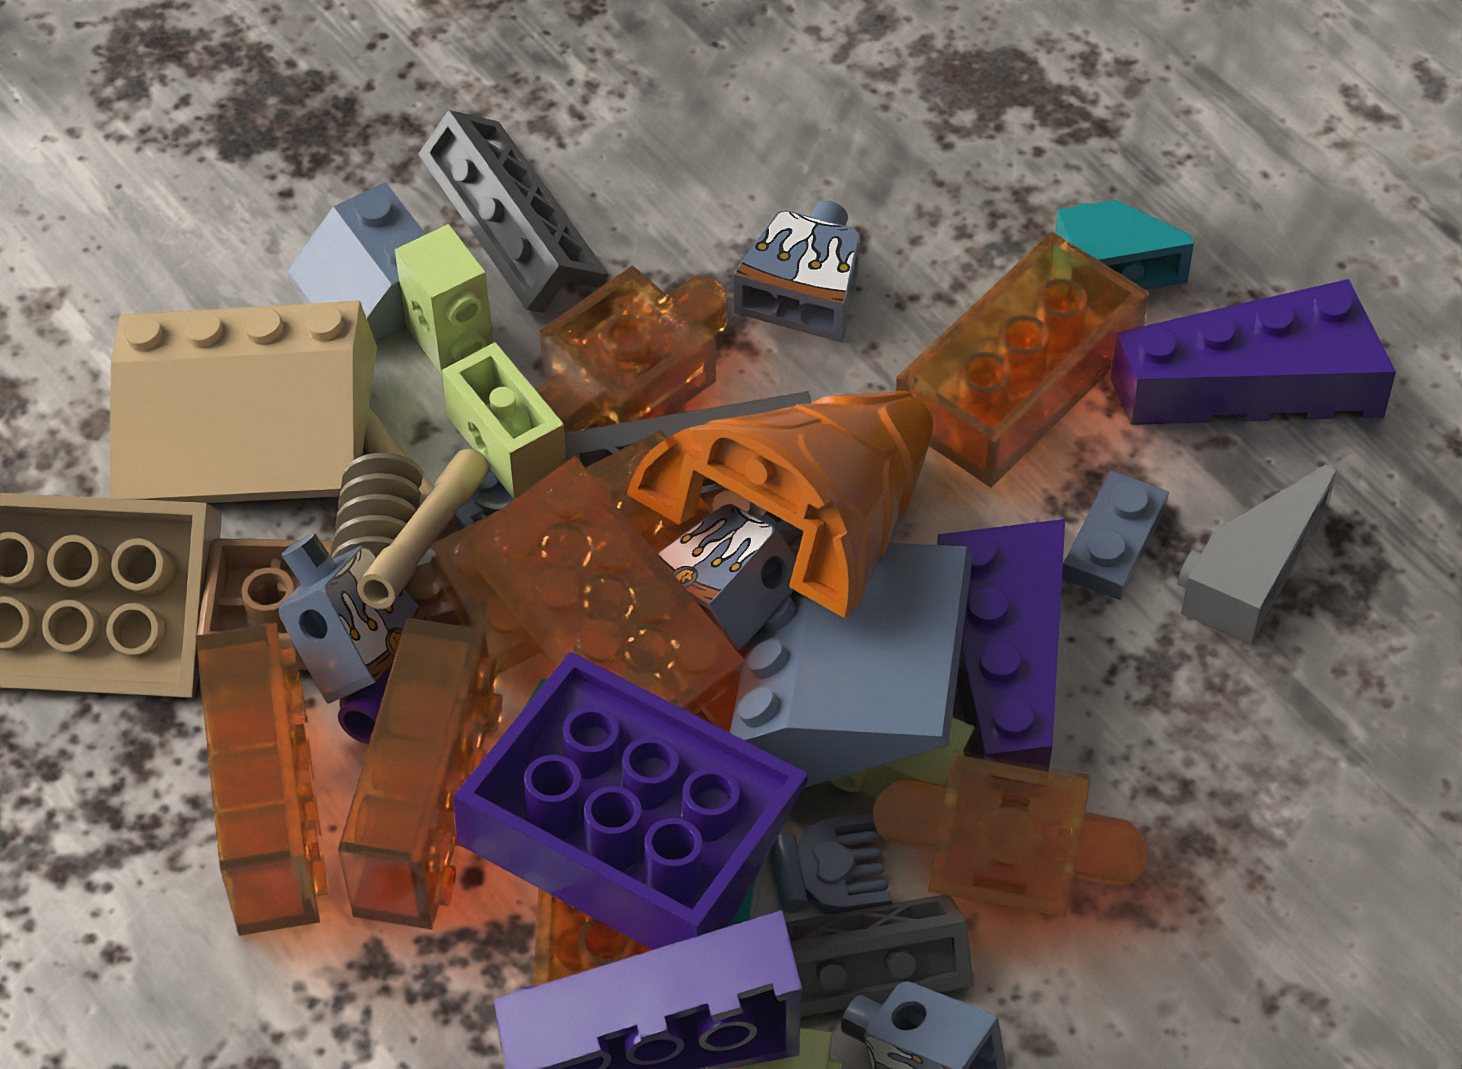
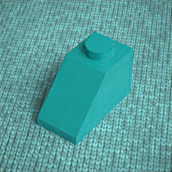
M1118 200L1092 204L1082 203L1074 207L1058 209L1053 249L1072 302L1188 282L1194 247L1191 234Z

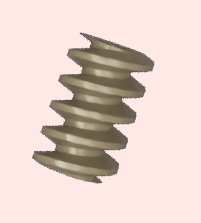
M378 452L363 455L346 466L342 474V490L339 496V511L337 512L335 526L337 531L334 534L332 559L359 546L369 548L377 557L384 548L392 544L415 514L416 508L419 507L421 492L418 488L422 485L423 471L419 464L408 457L395 453ZM411 579L404 587L405 590L410 586Z

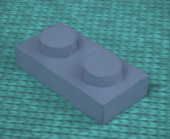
M1110 470L1063 563L1062 579L1121 600L1167 507L1169 491Z

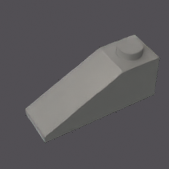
M1326 464L1216 529L1202 553L1192 550L1181 569L1177 583L1179 586L1186 588L1181 614L1252 645L1329 505L1337 469Z

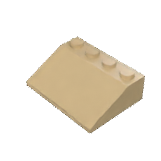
M360 300L120 314L111 358L110 498L218 503L340 496L343 470L351 461L361 457L363 454L377 345Z
M0 493V688L195 698L202 661L198 644L196 643L210 545L212 540L220 538L222 512L207 503Z

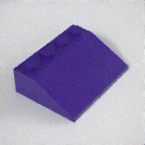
M570 651L454 795L456 844L648 948L655 950L726 928L731 924L808 781V773Z

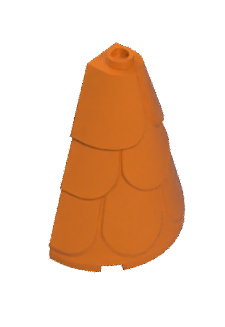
M889 391L828 396L820 398L811 404H797L796 406L771 412L711 420L704 425L684 429L655 446L637 467L626 495L680 525L695 516L703 480L711 479L804 531L789 587L839 616L846 618L854 609L860 607L879 558L886 554L898 516L907 513L932 438V415L927 405L918 396L913 397L907 391Z

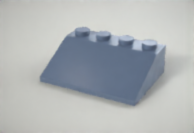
M889 543L885 556L879 558L860 607L854 609L846 618L839 616L793 590L747 643L730 733L807 772L808 781L805 787L948 746L973 558L969 549L966 546ZM790 547L793 554L797 558L799 547Z

